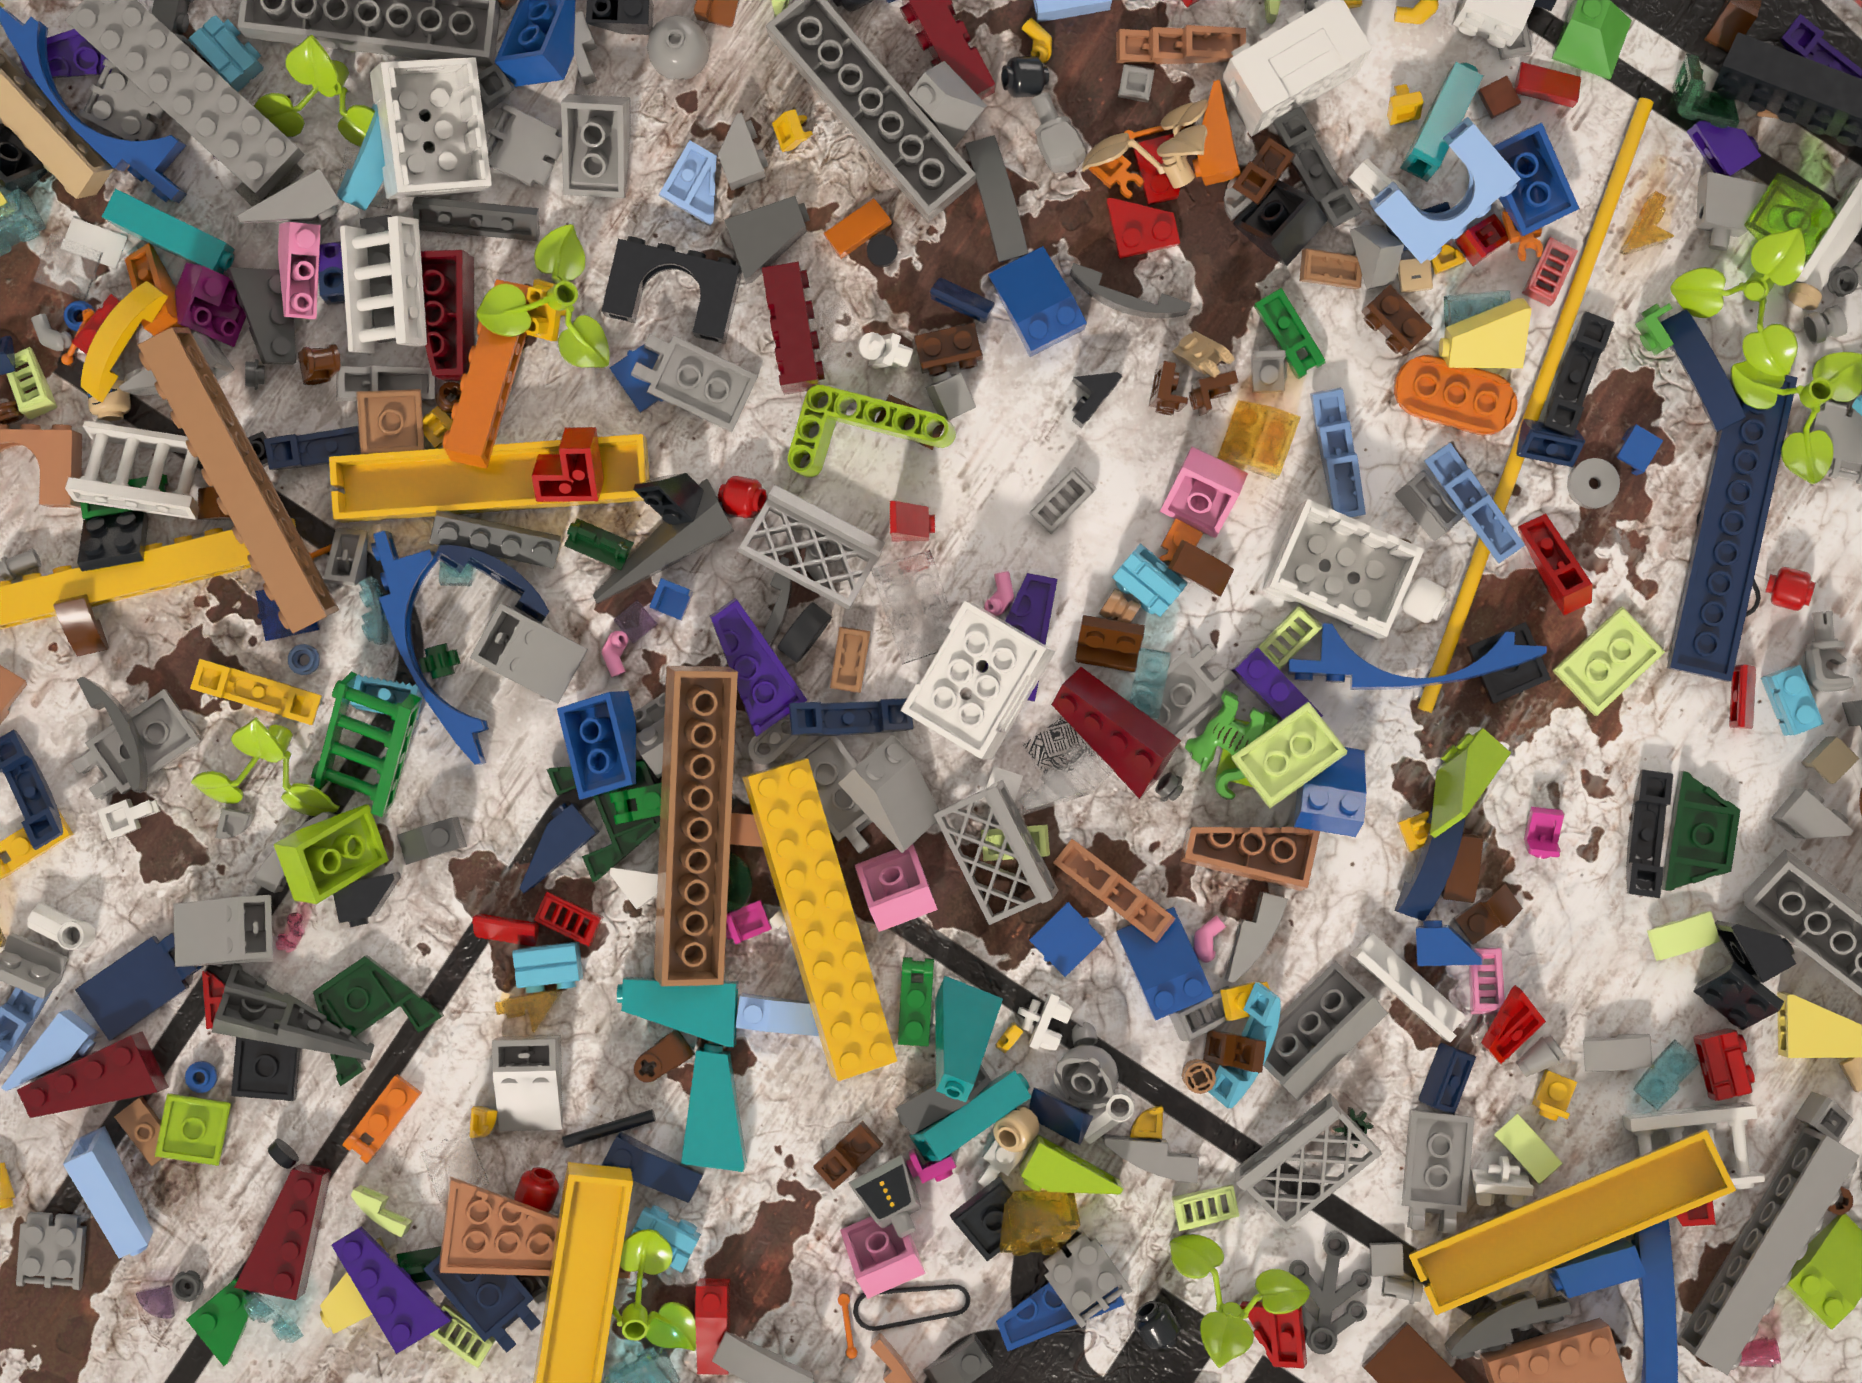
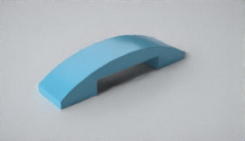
M377 104L372 106L375 113L353 168L347 169L337 193V197L340 200L364 211L368 208L384 181L382 167L385 166Z
M1255 982L1244 1007V1011L1250 1016L1241 1035L1266 1041L1265 1063L1276 1036L1281 1004L1280 997L1260 982ZM1219 1065L1215 1074V1084L1208 1092L1225 1107L1233 1108L1253 1084L1259 1073L1232 1066Z

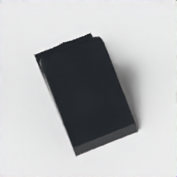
M1118 372L1073 377L1072 382L1090 397L1087 399L1085 396H1082L1072 409L1076 413L1072 421L1082 429L1120 382L1122 375Z

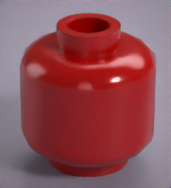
M742 476L730 477L726 484L720 486L718 492V500L722 503L726 514L746 519L754 518L760 513L767 499L766 490L762 488L759 480Z
M1782 567L1777 575L1770 574L1765 592L1771 593L1770 600L1773 605L1799 611L1804 605L1809 606L1816 582L1811 581V575L1808 572Z
M535 1167L521 1175L514 1200L548 1213L553 1209L560 1185L553 1172L542 1167Z

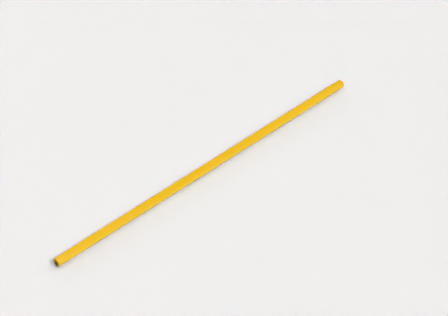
M1638 99L1496 489L1493 501L1503 515L1525 459L1516 454L1522 422L1524 419L1538 421L1652 110L1654 102L1650 99ZM1480 538L1476 544L1428 678L1446 675L1490 555V551ZM1442 684L1425 686L1417 708L1432 713Z

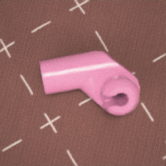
M1009 571L994 574L997 591L990 599H987L984 605V609L995 616L1003 614L1014 600Z
M623 631L612 632L601 651L611 678L626 672L620 657L629 639Z
M1217 915L1199 928L1194 935V952L1197 958L1205 963L1212 961L1216 954L1213 950V937L1226 928Z

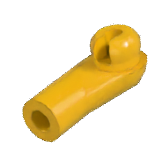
M1420 0L1413 8L1396 6L1394 22L1423 24L1436 13L1439 2L1438 0Z
M1030 18L1023 25L1022 30L1033 40L1031 56H1037L1042 63H1046L1052 55V36L1033 18Z

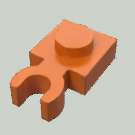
M1123 155L1111 162L1088 168L1108 188H1111L1115 183L1120 185V192L1127 199H1130L1133 195L1128 190L1127 183L1135 182L1139 187L1144 183L1140 175L1127 172L1132 163Z
M1506 210L1503 211L1502 220L1510 244L1520 243L1518 247V258L1520 261L1526 260L1525 250L1528 248L1535 250L1537 258L1541 257L1543 245L1537 237H1541L1542 229L1539 228L1525 236H1521Z
M1176 518L1160 546L1168 550V552L1160 556L1159 559L1162 562H1171L1181 540L1197 546L1203 533Z

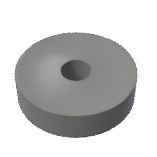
M1591 458L1578 463L1571 470L1567 480V489L1572 500L1579 506L1587 509H1597L1608 505L1615 499L1620 488V478L1617 470L1612 464L1599 458ZM1591 478L1597 480V489H1592L1589 486Z

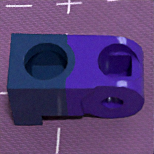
M341 242L320 244L318 272L320 296L327 305L345 303Z

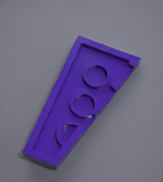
M75 29L47 38V57L52 78L101 75L105 67L103 65L104 59L107 58ZM20 58L25 74L30 79H33L24 62Z
M1027 573L1005 622L1046 645L1058 579ZM987 662L982 670V673L986 672L988 669ZM1038 683L1027 701L1035 702Z
M734 598L709 617L728 666L738 672L737 690L754 734L757 737L789 714V703L806 702L807 698L741 604Z
M362 1226L331 1245L396 1354L453 1319L433 1301L434 1299L425 1290L423 1291L410 1278L411 1276L403 1268H400L389 1257L390 1255Z

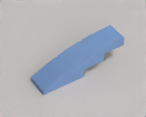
M1339 387L1310 393L1331 508L1348 517L1366 515L1358 456L1354 452L1351 424L1347 420L1343 389Z
M1450 442L1424 460L1498 563H1501L1525 546L1493 499L1485 491Z
M15 987L7 1003L0 1007V1074L22 1043L53 991L42 999Z

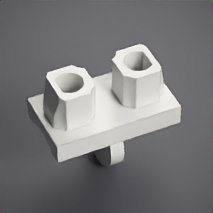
M870 332L864 334L858 341L859 353L865 359L870 360L868 366L875 369L889 366L895 369L899 368V366L907 367L913 352L912 348L899 344L901 336L894 333L881 336L878 333Z
M1050 991L1041 1014L1037 1013L1041 1002L1032 999L1029 1009L1019 1007L1017 1012L1025 1017L1021 1026L1022 1029L1030 1031L1033 1021L1037 1022L1028 1043L1030 1044L1029 1047L1037 1050L1039 1047L1057 1050L1062 1034L1048 1029L1050 1020L1055 1018L1068 1023L1073 1011L1072 1006L1060 1000L1058 994Z
M1500 1156L1498 1165L1487 1164V1170L1471 1169L1470 1179L1478 1205L1491 1206L1494 1204L1495 1194H1505L1504 1201L1506 1205L1518 1208L1524 1205L1526 1196H1533L1534 1187L1530 1185L1528 1172H1520V1166L1509 1165L1507 1156Z

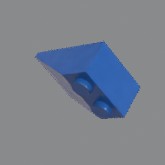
M520 0L494 61L515 87L565 79L574 56L576 0Z
M1542 123L1530 126L1493 145L1521 178L1516 183V188L1509 195L1498 198L1521 236H1525L1580 209Z
M1043 246L988 274L1029 357L1085 330L1087 322L1074 296Z
M629 691L607 692L557 708L579 800L636 784V719Z
M1345 747L1347 750L1345 756L1297 789L1294 827L1351 837L1357 836L1364 823L1367 794L1364 750Z
M1174 907L1166 909V911L1176 919L1157 943L1132 924L1116 930L1155 1021L1213 997L1202 967Z

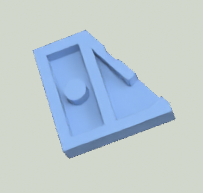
M689 140L659 196L711 226L714 221L717 156Z

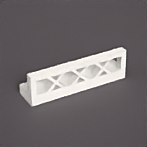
M1862 174L1852 180L1808 248L1803 271L1791 283L1792 286L1796 283H1806L1821 291L1829 279L1830 272L1837 267L1862 228Z
M1370 932L1350 955L1440 1037L1451 1043L1457 1036L1453 1031L1466 1016L1373 932Z

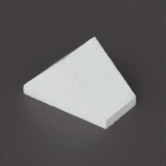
M615 867L610 868V875L636 909H640L657 896L658 873Z

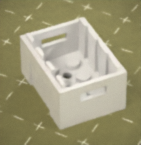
M1318 0L1313 4L1315 9L1307 14L1301 10L1286 19L1288 25L1279 30L1274 26L1259 35L1261 41L1252 46L1247 42L1231 52L1233 57L1230 58L1223 73L1221 86L1251 137L1271 126L1277 118L1300 106H1304L1358 74L1373 48L1344 0Z
M476 57L381 62L370 72L373 101L378 107L385 166L382 167L386 199L477 193L492 186ZM421 110L429 112V121L424 122L419 118ZM425 142H431L434 145L432 153L424 151L423 144Z
M1307 499L1297 508L1262 591L1290 603L1294 601L1348 624V628L1378 640L1388 636L1424 549ZM1321 560H1327L1330 563V569L1327 572L1320 570L1319 563ZM1355 572L1358 574L1359 581L1356 584H1351L1348 581L1349 573Z
M964 600L949 626L951 631L920 684L916 683L901 711L980 759H993L1056 651L980 606ZM981 660H985L988 663V669L983 673L977 669V664ZM964 688H970L972 691V697L969 700H964L961 697V691Z

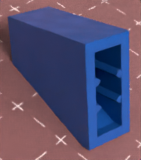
M1625 1238L1551 1268L1552 1273L1548 1274L1555 1291H1561L1567 1298L1647 1275L1635 1245Z

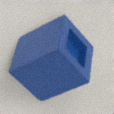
M1636 424L1628 428L1622 440L1625 442L1618 452L1617 458L1633 467L1631 473L1636 476L1640 475L1647 469L1663 440Z
M661 578L650 608L682 621L694 592Z

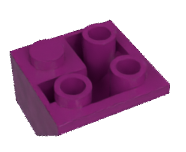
M186 262L175 290L178 324L235 347L246 315L243 308L239 305L238 294L233 281H230L229 277L207 267Z

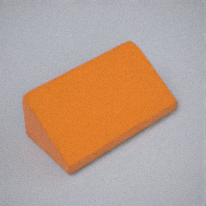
M873 198L823 234L840 259H842L890 226L892 222L887 213Z

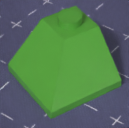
M1573 0L1551 59L1610 80L1632 20L1610 0Z

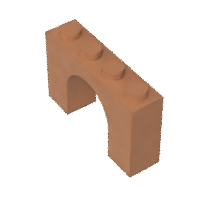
M0 424V453L10 447L25 446L35 455L40 469L39 505L50 508H81L80 502L73 501L65 487L68 477L80 479L82 476V434L72 430L71 425L63 424L52 425V430H41V426L35 424H21V429H10V425Z

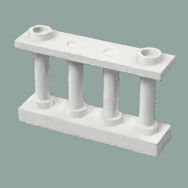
M402 216L388 217L389 231L367 235L366 229L345 225L340 226L348 352L372 354L375 353L374 341L396 338V344L417 347L427 345L419 219ZM389 244L391 262L369 266L367 247ZM392 275L393 293L371 297L370 278ZM394 306L395 325L373 328L372 310Z
M97 420L96 422L84 421L83 427L94 442L84 476H81L80 479L68 477L65 489L73 501L197 520L200 508L189 493L199 458H194L186 446L187 436L117 426L106 420ZM107 442L125 444L115 481H112L111 484L99 482L97 477ZM137 448L156 449L146 486H142V488L130 487L128 481ZM169 451L186 454L178 487L173 493L162 492L158 489Z
M1739 1102L1622 1115L1623 1127L1634 1132L1635 1136H1638L1640 1156L1652 1151L1651 1135L1654 1134V1129L1665 1128V1132H1669L1670 1143H1673L1683 1138L1682 1131H1685V1126L1696 1125L1700 1131L1703 1129L1708 1130L1715 1145L1713 1128H1716V1123L1728 1122V1125L1732 1127L1737 1171L1728 1174L1735 1188L1749 1189L1755 1187L1754 1183L1765 1182L1764 1175L1749 1169L1744 1125L1748 1124V1119L1758 1118L1757 1108L1751 1103Z

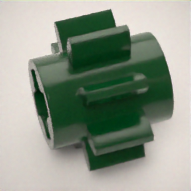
M447 643L424 649L426 657L419 659L422 673L430 672L432 679L455 674L453 666L461 664L457 649L449 651Z
M1348 1107L1347 1115L1360 1125L1359 1128L1365 1134H1367V1129L1374 1128L1373 1124L1363 1121L1367 1116L1366 1112L1361 1111L1357 1116L1353 1108ZM1341 1120L1339 1125L1332 1127L1335 1132H1341V1136L1347 1135V1126ZM1352 1144L1353 1147H1358V1144Z

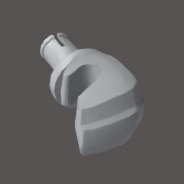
M1049 92L1039 94L1031 102L1041 122V125L1035 130L1041 155L1052 172H1073L1086 157L1085 145L1077 130L1071 125L1069 117L1058 116Z
M1833 611L1812 613L1815 641L1807 644L1806 651L1804 652L1809 685L1816 690L1825 692L1843 691L1853 686V678L1835 674L1826 666L1827 661L1837 665L1847 661L1844 656L1836 651L1845 648V641H1838V639L1834 638Z

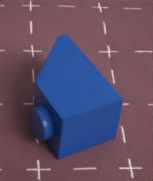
M1424 920L1423 926L1416 927L1418 966L1483 964V956L1450 925H1442V920Z

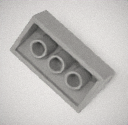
M1335 961L1280 1014L1276 1036L1263 1066L1299 1101L1388 1013L1371 993Z

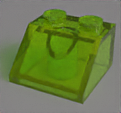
M1777 173L1744 226L1757 241L1769 234L1801 228L1806 245V263L1837 214L1822 196L1787 176Z

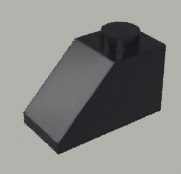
M400 872L355 881L334 893L339 923L349 922L350 927L368 924V917L379 913L401 879Z

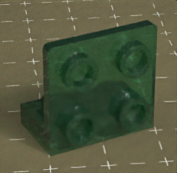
M1686 53L1672 86L1676 112L1689 120H1696L1697 118L1707 120L1719 128H1727V126L1737 128L1739 117L1735 100H1727L1719 96L1718 93L1705 90L1706 82L1703 81V69L1700 67L1699 57Z

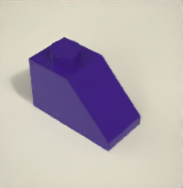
M1699 121L1687 131L1713 173L1733 176L1761 157L1756 140L1752 136L1747 135L1743 129Z

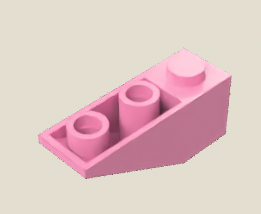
M298 222L279 224L278 261L284 317L316 319L321 225Z

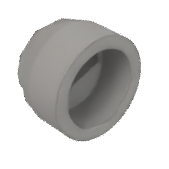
M1084 1022V1027H1080L1079 1024L1074 1026L1072 1029L1074 1047L1094 1045L1098 1042L1097 1033L1093 1025Z

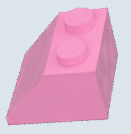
M1191 447L1160 512L1174 519L1177 518L1191 527L1216 538L1240 495L1248 473Z
M913 844L903 853L895 849L855 864L868 908L879 932L938 910Z
M868 1217L840 1230L856 1280L867 1299L926 1274L911 1234L899 1238L893 1224L886 1228H881L872 1217Z

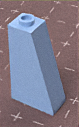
M105 1126L77 1138L63 1165L120 1259L128 1254L135 1256L143 1252L148 1247L153 1230Z

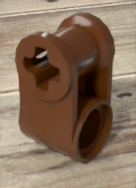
M331 344L327 348L311 349L310 347H303L298 352L304 385H317L329 382L340 371V354L336 344Z
M675 1029L638 1057L634 1064L635 1076L642 1082H653L671 1069L673 1070L694 1056L695 1053L681 1032ZM643 1060H646L648 1063L652 1061L656 1063L653 1069L654 1074H651L650 1071L644 1073L641 1070L644 1066Z

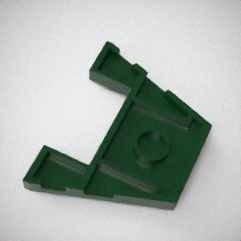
M645 761L636 762V784L593 796L612 844L582 856L592 882L602 878L610 871V868L617 865L660 827V816L615 825L613 815H616L614 803L610 801V793L655 784ZM571 766L546 769L557 795L576 789ZM636 798L627 800L629 812L637 811Z
M368 955L362 957L313 991L318 1012L327 1016V1021L342 1029L345 1027L349 1029L354 1037L398 1007L403 1009L418 1033L444 1016L439 1009ZM330 1053L331 1059L335 1064L336 1077L340 1086L366 1070V1067L359 1058Z

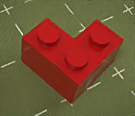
M565 427L559 445V454H538L531 475L536 502L599 501L604 483V475L596 427Z

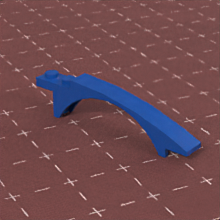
M0 6V22L7 37L37 85L69 125L114 169L124 172L130 165L127 170L141 182L147 179L154 185L151 191L166 203L169 199L180 203L187 194L163 173L186 147V144L172 135L147 141H128L108 137L91 129L66 105L53 81L47 57L48 28L33 17H30L24 24L11 12Z
M385 530L374 533L375 542L371 543L375 559L377 561L381 560L384 572L380 573L384 589L386 591L390 590L391 593L379 597L397 648L422 696L455 743L475 765L484 764L486 760L477 733L489 730L487 721L461 712L440 697L426 680L414 653L411 635L413 607L424 579L439 561L434 557L436 552L429 549L399 558L392 533Z
M1323 623L1321 628L1320 661L1289 659L1288 675H1295L1294 680L1313 681V676H1326V682L1343 683L1345 682V677L1351 678L1350 690L1411 689L1460 682L1511 668L1543 656L1547 651V646L1514 645L1515 632H1505L1486 655L1464 669L1438 677L1412 678L1391 674L1369 664L1347 646L1333 624Z
M1669 1219L1634 1233V1240H1631L1647 1273L1646 1276L1638 1278L1643 1315L1641 1383H1678L1676 1299Z

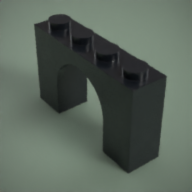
M628 236L627 240L618 238L601 309L605 317L636 323L642 293L647 282L660 272L679 270L692 276L700 288V302L693 327L694 336L726 344L742 276V270L740 266H736V261L724 257H718V261L706 259V254L693 250H688L687 254L675 252L676 248L674 246L658 243L657 247L645 245V240Z

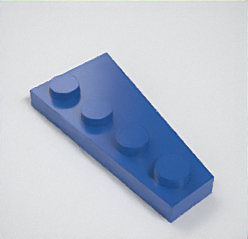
M1047 1283L996 1320L1007 1351L1078 1324L1050 1283ZM1118 1286L1103 1296V1299L1119 1289ZM1122 1296L1108 1304L1110 1308L1106 1311L1101 1309L1089 1319L1124 1306L1125 1303ZM1096 1301L1094 1304H1092L1087 1309L1082 1311L1080 1315L1082 1316L1099 1303Z

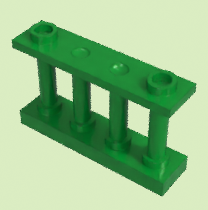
M351 671L342 681L338 680L334 686L332 698H335V703L320 761L316 762L311 778L315 779L313 786L319 790L330 781L370 796V800L374 801L371 814L383 817L394 803L422 698L409 694L402 703L394 704L356 690L353 687L357 673ZM350 701L392 716L391 719L395 721L393 729L386 731L346 716ZM343 728L384 743V747L388 748L386 756L379 758L339 743ZM336 755L377 770V774L381 775L379 783L373 785L333 770Z

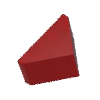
M1494 213L1464 232L1455 243L1474 267L1507 243L1509 239L1505 227Z

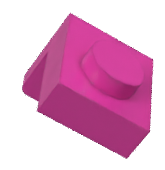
M1531 807L1524 836V842L1529 854L1541 859L1560 857L1561 850L1558 841L1564 819L1562 810Z
M761 900L727 913L726 938L728 940L733 939L735 945L772 930Z
M914 1148L909 1150L910 1159L906 1161L913 1178L919 1176L922 1184L935 1178L936 1182L944 1180L953 1175L952 1169L956 1168V1161L952 1153L941 1161H929L922 1164Z

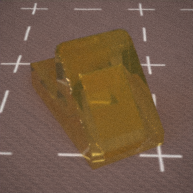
M1655 191L1647 197L1619 253L1628 255L1666 243L1674 237L1673 234L1655 226L1660 222L1666 211V208L1662 205L1667 196Z
M552 989L495 1002L497 1015L506 1013L507 1019L526 1015L525 1009H528L532 1032L535 1033L540 1029L561 997L562 990Z

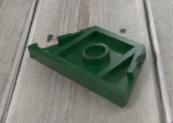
M1679 771L1661 889L1666 891H1672L1675 888L1690 883L1694 884L1706 880V878L1732 871L1741 809L1721 798L1717 792L1700 783L1686 771Z

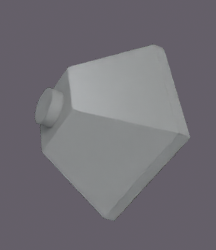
M945 61L925 71L909 92V97L953 148L957 146L987 107L981 98Z

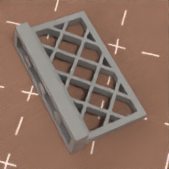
M774 484L767 501L742 541L738 552L849 610L873 566L877 563L885 542ZM771 511L781 516L784 525L768 529L765 517ZM803 528L809 531L811 540L796 543L792 530ZM786 531L790 545L775 548L771 535ZM765 536L770 550L758 552L750 548L749 544L752 539ZM830 542L836 545L839 554L824 558L819 544ZM814 546L818 559L803 563L798 549ZM793 551L797 562L796 565L787 567L779 562L777 554ZM857 556L868 562L863 570L851 572L847 559ZM841 560L846 574L830 577L826 564ZM821 566L825 579L813 581L807 577L805 569ZM859 577L857 583L855 584L854 578ZM848 580L852 590L849 597L846 598L836 593L833 583Z
M1003 780L933 814L989 925L1040 902L1043 904L1052 900L1059 891ZM984 797L991 808L988 818L971 813L974 803ZM969 805L967 811L961 809V808H963V807ZM952 812L965 816L961 831L949 827L944 816ZM969 818L986 824L982 838L965 833ZM990 826L1002 830L1005 836L1002 846L986 841ZM963 839L979 844L975 859L963 855L960 849ZM983 846L1000 852L996 866L979 861ZM1004 854L1016 858L1019 864L1016 874L1000 868ZM977 866L993 872L989 886L978 883L975 879L974 874ZM997 874L1014 880L1010 894L993 888ZM1018 882L1029 885L1035 897L1028 900L1015 897L1014 893ZM991 894L1007 900L1003 911L993 914L988 904ZM1011 902H1014V903L1017 904V905H1014V906L1010 907Z
M1329 1093L1235 1168L1236 1184L1244 1192L1247 1190L1286 1230L1382 1155L1375 1143L1339 1107V1102ZM1338 1119L1347 1126L1346 1136L1328 1135L1329 1126ZM1351 1131L1355 1134L1356 1137H1351ZM1311 1141L1323 1142L1322 1155L1304 1154L1305 1146ZM1328 1142L1346 1143L1345 1157L1327 1156ZM1350 1144H1364L1370 1150L1362 1158L1349 1157ZM1287 1160L1299 1161L1298 1174L1280 1173L1281 1165ZM1304 1161L1321 1162V1176L1303 1175ZM1326 1163L1344 1164V1172L1338 1177L1325 1176ZM1262 1180H1275V1192L1261 1193L1255 1185ZM1280 1181L1298 1182L1297 1195L1279 1194ZM1302 1182L1320 1183L1319 1192L1314 1196L1301 1195ZM1278 1201L1296 1202V1210L1285 1218L1277 1210Z

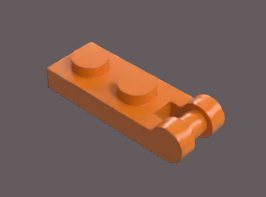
M398 1074L395 1075L342 1146L349 1151L353 1149L361 1155L360 1159L368 1164L422 1092ZM365 1132L374 1138L370 1145L361 1140Z

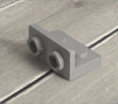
M11 933L7 937L4 950L0 953V981L44 999L61 983L68 958L61 953Z

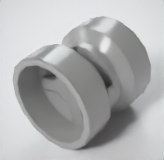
M1838 305L1826 308L1823 313L1813 312L1805 315L1804 329L1809 341L1812 344L1824 342L1829 336L1836 338L1847 333V320L1843 310Z

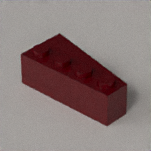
M902 0L903 6L900 7V11L907 24L913 22L918 33L915 34V37L923 51L928 49L933 57V60L930 61L931 66L934 67L945 61L981 100L995 93L996 84L979 51L975 46L970 48L968 44L971 42L968 30L963 21L960 19L955 21L953 17L956 13L952 0Z
M464 250L421 251L427 345L425 347L432 376L443 381H461L463 374L468 373L470 366L469 352L474 345V257Z
M799 261L762 267L767 305L771 315V331L776 345L774 350L780 372L779 381L784 395L808 391L812 386L820 385L819 380H824L825 375L822 361L816 362L814 350L820 349L817 330L811 331L809 319L815 318L812 300L806 301L804 289L810 288L807 269L801 270Z
M1080 667L1062 684L1051 704L1139 799L1159 779L1181 742L1179 738L1083 667Z
M142 1031L17 1089V1092L29 1118L157 1093L169 1088Z
M300 1164L291 1170L234 1288L291 1300H297L306 1293L332 1170L306 1164Z

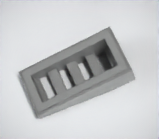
M1074 467L1029 513L1052 534L1097 488ZM1071 479L1085 491L1082 495L1068 483ZM1062 488L1076 500L1073 504L1059 492ZM1053 497L1067 509L1064 513L1050 501ZM1044 506L1058 518L1055 522L1041 510Z
M1221 989L1212 992L1213 997L1169 1015L1181 1041H1191L1228 1022L1217 1001L1219 998L1222 999ZM1209 1003L1216 1017L1213 1020L1206 1006ZM1198 1009L1204 1024L1200 1025L1195 1010ZM1185 1015H1187V1018L1191 1024L1192 1029H1190V1026L1186 1020Z

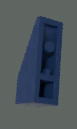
M564 803L551 813L554 819L547 824L519 888L523 893L529 892L600 832L576 803L569 806Z
M620 1132L615 1137L602 1163L603 1166L630 1168L633 1181L687 1203L690 1202L704 1175L623 1132Z

